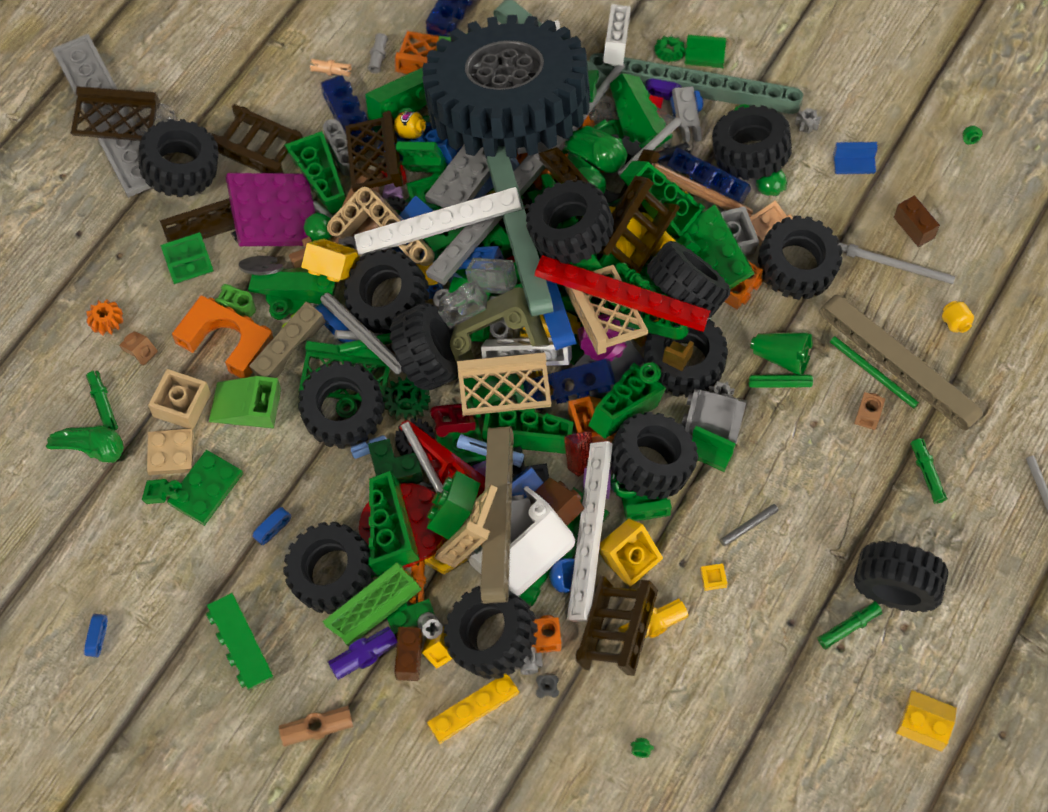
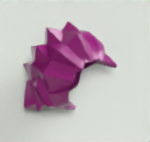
M607 314L598 315V319L606 322L611 317ZM614 319L611 323L620 326V322L617 319ZM584 326L578 329L581 349L584 350V354L589 355L595 361L609 360L612 362L614 358L621 357L624 349L627 347L626 343L622 342L607 347L605 353L598 355ZM608 329L606 334L610 339L618 336L620 332Z

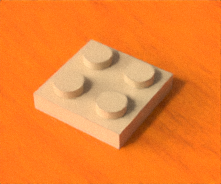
M192 429L148 432V475L190 472L193 468Z

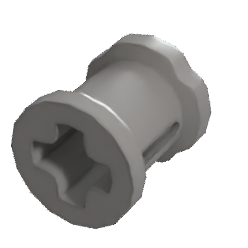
M423 613L418 618V627L428 639H436L442 633V624L433 613Z

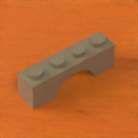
M305 302L249 365L253 373L261 377L277 378L284 370L285 364L292 352L303 341L312 338L325 324L323 315L309 303Z

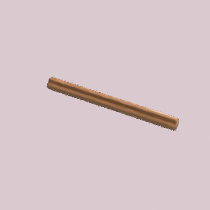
M657 163L652 164L669 181L676 183L680 189L725 210L745 206ZM745 206L749 217H751L753 210Z

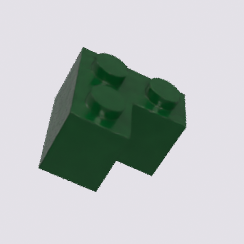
M390 438L368 444L376 476L391 471L399 484H419L423 482L419 460L415 453L395 458Z

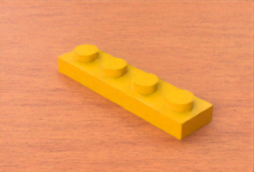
M504 673L503 678L491 681L429 720L427 725L439 744L517 696L519 690L510 676Z

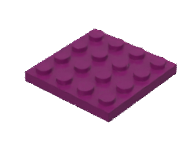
M227 173L226 183L239 247L303 246L302 239L308 237L304 230L305 220L315 213L310 185L303 174Z

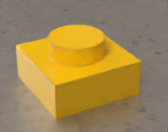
M723 563L701 566L700 572L704 591L727 588L728 584Z

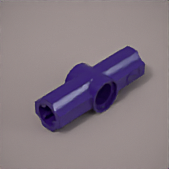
M386 627L369 638L356 640L349 646L347 651L329 660L328 665L337 680H340L358 668L364 669L371 666L380 655L397 646V639L392 630Z

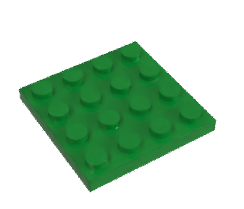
M716 205L702 212L686 230L701 247V250L696 255L716 270L730 286V289L755 274ZM671 236L673 239H675V241H677L680 238Z

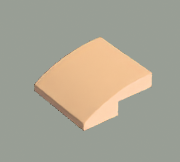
M776 200L750 217L760 246L766 234L775 223L781 222L782 219L787 217L793 219L791 215L787 216Z

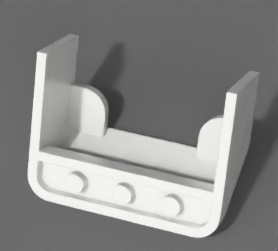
M527 486L524 488L527 497L530 498L532 506L529 509V516L534 523L510 544L509 590L517 596H520L571 550L575 544L572 532L553 508ZM482 550L478 554L472 552L466 557L470 565L480 574Z

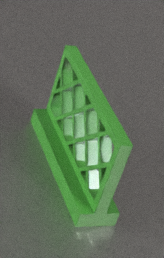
M396 563L322 622L328 629L342 638L347 646H350L421 591L422 588L408 570H405Z

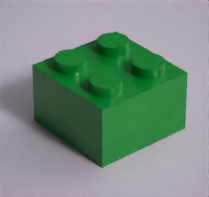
M458 471L455 472L452 478L448 477L442 486V492L437 491L432 500V503L435 505L428 512L427 518H429L427 528L449 540L472 513L481 483Z

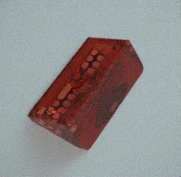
M590 431L564 437L568 470L578 477L584 474V469L588 465L590 443H593L592 432Z

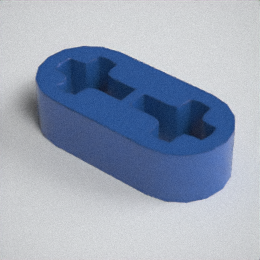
M283 507L278 508L256 528L253 538L261 545L266 544L287 525L291 519V514Z
M95 613L92 615L84 647L85 656L97 658L100 656L107 629V615Z

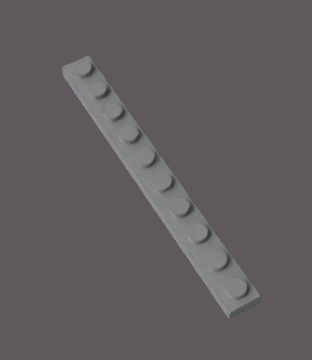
M557 135V146L555 147L562 150L566 139ZM542 142L538 143V153L528 155L514 171L520 196L524 194L546 168L539 160V153L549 149ZM502 215L465 226L426 271L427 277L445 285L503 218Z

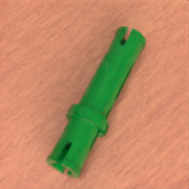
M91 371L86 374L91 389V398L96 403L103 426L116 431L118 425L107 397V388L102 383L100 372Z
M923 438L913 440L910 445L917 459L916 464L923 473L934 504L942 503L948 498L935 470L933 456L929 454Z
M874 601L864 609L856 610L852 613L851 617L818 636L819 644L826 650L855 630L863 629L867 626L868 622L883 614L881 607Z

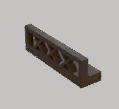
M230 198L160 220L167 243L199 232L202 239H206L234 230L235 224L232 209L228 208L231 206ZM172 224H176L175 226L169 228L166 227Z

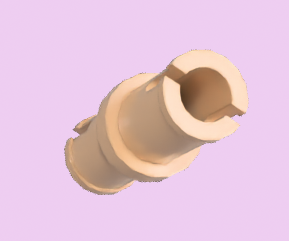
M311 60V63L314 64L310 65L312 72L327 73L329 76L335 74L350 77L351 72L347 71L352 70L351 64L335 63L334 60Z

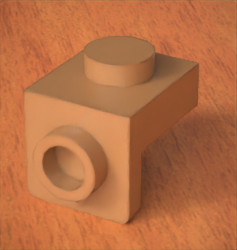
M135 331L128 334L119 345L124 352L134 356L141 365H145L158 352L146 336Z

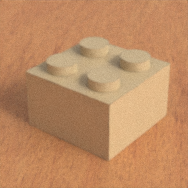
M166 369L148 407L153 417L193 430L211 392L207 382Z

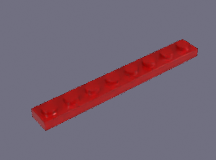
M544 255L541 256L534 276L702 332H704L710 310L568 263H561L559 260Z

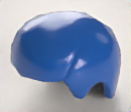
M562 558L550 568L549 579L552 587L558 592H571L574 559Z

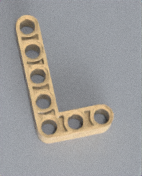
M362 187L328 222L327 230L332 236L344 239L345 237H350L369 216L380 227L402 221L403 219L379 193L368 187ZM370 194V200L366 202V197ZM384 208L383 215L379 217L380 210ZM356 209V215L352 218V212ZM342 224V230L338 233V227ZM422 239L410 242L408 245H399V248L413 262L419 265L429 266L434 261L433 250ZM422 251H424L425 255L420 260L419 255Z

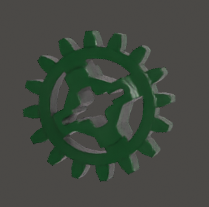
M407 376L403 381L401 377H398L397 383L391 381V388H385L386 395H383L385 409L389 411L390 416L396 414L397 421L401 417H404L405 421L410 417L416 421V415L423 417V410H429L428 403L431 402L429 390L416 387L414 382H411ZM394 395H396L397 398H395V402L393 403V397ZM419 395H421L420 403H418Z

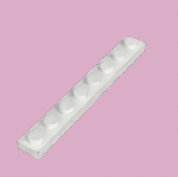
M516 187L355 234L358 255L362 257L369 253H375L377 250H386L522 210L518 190Z
M607 441L590 443L582 503L585 509L581 512L567 620L573 622L588 620L593 601L613 446L612 443Z

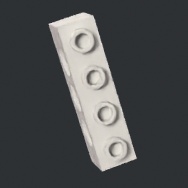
M611 5L603 63H608L611 66L623 65L630 6Z
M547 337L550 343L547 347H532L529 338L485 340L481 346L482 359L545 352L546 366L569 365L572 359V348L568 346L555 350L551 337Z

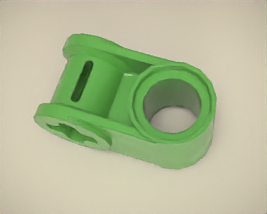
M228 284L222 285L221 293L218 298H215L216 303L225 308L227 306L231 307L237 314L243 317H251L255 314L256 306L249 292L234 288Z

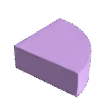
M394 183L385 185L383 198L388 199V197H392L394 199L395 196L400 199L403 198L401 187L395 188Z

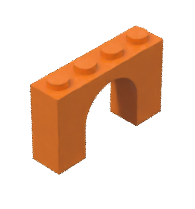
M201 295L172 333L175 343L194 353L211 331L218 328L234 329L240 333L241 338L225 363L228 372L239 378L250 377L253 371L249 365L274 338L271 329L265 325L260 326L254 323L248 316L243 317L237 314L231 307L227 306L225 308L219 305L211 297L206 298Z

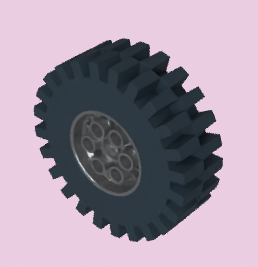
M508 15L506 24H498L496 16L487 18V27L481 28L477 21L468 23L467 34L457 28L450 32L451 41L441 38L436 43L437 51L430 50L428 52V63H423L422 78L431 127L437 130V136L442 141L448 139L449 146L457 150L464 145L468 155L475 156L481 148H484L486 158L487 156L495 157L498 146H505L506 156L509 159L517 158L516 148L525 147L529 156L537 154V143L542 142L548 149L557 146V135L564 139L573 135L572 126L580 128L584 123L583 114L588 115L590 87L585 47L581 48V40L577 36L571 38L568 28L563 26L556 31V23L547 19L539 27L538 18L535 16H528L524 24L518 23L517 15Z

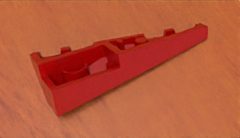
M409 420L401 423L402 425L409 422L442 485L448 477L452 478L455 472L458 471L481 483L476 499L485 491V476Z

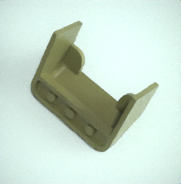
M514 288L456 317L450 340V347L456 364L457 361L475 360L471 350L470 334L503 319L511 329L525 327L532 347H547L550 345L540 316L531 317L523 288Z

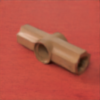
M346 706L321 714L311 713L306 718L279 725V732L285 747L310 739L320 740L327 734L352 728L353 723L349 708ZM313 723H322L320 729L316 731L310 729Z

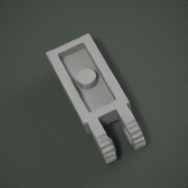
M693 86L674 88L672 94L676 117L682 122L678 126L681 131L682 141H690L689 128H692L694 140L696 142L701 141L702 133L699 126L700 122Z

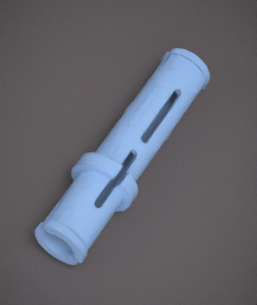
M463 434L459 436L457 448L486 456V442L464 436ZM513 451V465L521 467L524 454Z

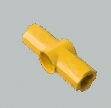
M676 599L658 609L656 607L653 608L645 638L657 637L664 633L668 627L688 618L686 607L680 599ZM629 623L619 627L618 632H625L628 629Z

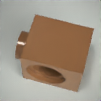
M864 392L854 424L875 430L882 413L885 398L875 393ZM870 407L874 409V411H869L866 408Z

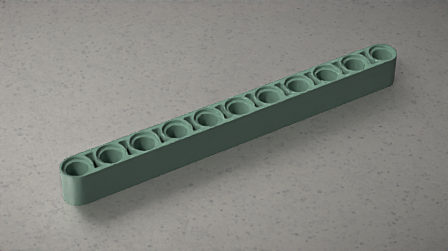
M604 53L592 54L589 62L608 76L615 66L603 63ZM624 57L623 63L625 67L621 73L640 77L644 86L648 79H659L678 83L681 87L693 86L694 91H699L700 97L704 99L737 105H755L756 107L762 105L766 106L767 109L773 108L778 112L796 114L801 109L803 93L798 88Z
M498 146L495 157L487 156L486 161L496 193L516 187L518 190L522 210L502 215L528 308L531 317L553 312V305L546 280L534 276L540 259L526 227V212L509 157L506 156L505 146Z

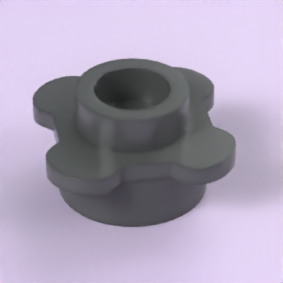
M556 675L537 676V697L551 696L556 698L559 695V690L557 689L559 678Z

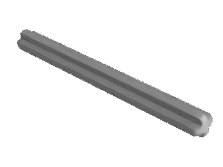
M325 293L321 296L322 304L392 371L396 374L401 373V365L397 362L395 355L330 293Z

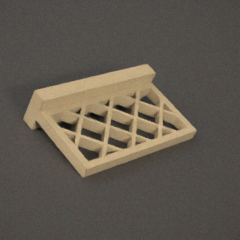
M614 265L592 271L601 275L611 273L613 279L622 281ZM565 286V290L598 355L605 353L607 347L648 334V329L638 310L629 308L631 310L629 315L618 312L620 306L623 305L617 304L613 311L603 307L608 300L602 299L600 305H596L589 301L593 295H586L587 293ZM600 312L611 316L608 322L598 319ZM615 317L625 320L623 327L611 324ZM629 322L638 325L640 329L632 331L626 328ZM608 329L620 332L618 336L610 339L606 334Z
M545 352L457 361L463 416L551 407ZM533 371H542L543 378L538 383L529 377ZM517 373L522 377L516 386L507 380L510 374ZM495 375L500 381L493 388L485 380L489 376ZM474 378L478 383L470 390L464 385L463 379ZM525 380L534 386L529 394L519 389ZM503 382L512 388L506 397L497 391ZM481 385L490 390L484 399L475 393ZM539 389L545 394L546 401H536L531 396ZM515 392H518L525 398L518 404L513 403L509 399ZM493 394L503 400L498 406H492L487 402ZM471 396L481 402L476 408L467 409L466 402Z
M491 485L475 500L472 513L460 529L437 550L435 559L455 568L487 540L490 531L483 528L497 487Z

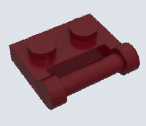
M462 404L434 406L430 410L431 417L436 423L435 431L439 437H445L451 432L467 433L471 430H476L473 415L463 416ZM443 416H449L450 422H444Z

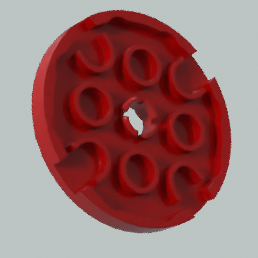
M402 483L399 485L420 557L418 561L401 566L402 568L413 567L416 563L426 558L429 559L434 556L437 550L444 544L446 538L427 528L429 522L427 515L431 507L435 505L432 503V500L436 493L419 484ZM369 501L364 507L359 520V535L368 545L370 538L369 517L371 513Z

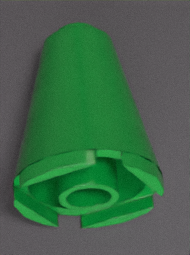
M807 332L758 333L756 337L752 338L750 349H753V354L796 375H801L805 373L810 360L808 352L809 348L812 349L813 337L812 334Z

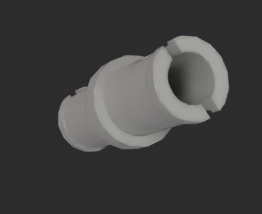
M382 33L376 34L374 47L370 51L371 59L368 69L372 73L380 72L382 60L386 56L385 47L388 38L387 35Z

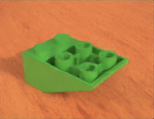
M253 376L217 382L209 422L274 429L281 395L278 378Z

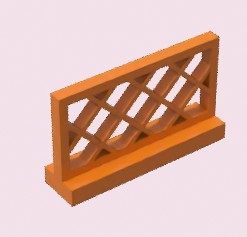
M407 31L401 49L395 56L396 72L409 74L422 68L423 63H428L425 56H427L430 50L436 51V46L431 48L428 44L432 42L437 43L439 36ZM410 38L417 39L419 42L411 44L409 40ZM424 46L426 48L425 51L419 53L416 50L417 48ZM412 51L415 55L406 53Z

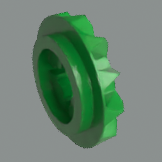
M672 34L670 37L663 35L662 39H657L654 45L656 56L665 62L678 61L685 54L684 42L680 41L679 37L674 38ZM667 45L673 47V51L670 50V48H667Z

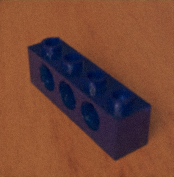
M438 0L426 19L427 34L450 37V32L457 29L458 22L463 20L465 10L468 6H471L473 0Z
M343 75L320 82L322 95L334 119L340 122L345 134V126L368 121L365 111H361L359 108L360 102L358 97L353 96L351 93L353 89L350 82L345 81ZM353 131L351 135L357 138L362 131ZM367 134L362 141L368 143L373 137ZM358 144L353 150L359 152L364 147Z
M678 147L667 164L672 171L688 174V179L741 204L744 203L751 190L749 183Z
M602 359L548 374L549 385L554 389L553 394L550 396L551 402L556 401L557 404L566 403L569 401V397L577 396L578 399L588 397L590 392L596 390L599 393L611 391V386L616 384L610 359ZM593 373L596 381L593 385L589 386L586 383V377ZM543 376L532 378V380L538 383ZM569 379H572L575 383L572 391H567L565 388V383ZM526 380L523 382L525 393L529 394L534 386ZM539 389L531 396L536 401H546L545 394Z

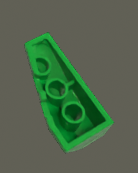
M302 267L287 268L274 274L252 275L248 292L297 301H307V303L319 305L322 303L320 298L325 293H330L334 297L337 282L328 280L327 276L322 274H310L308 269Z

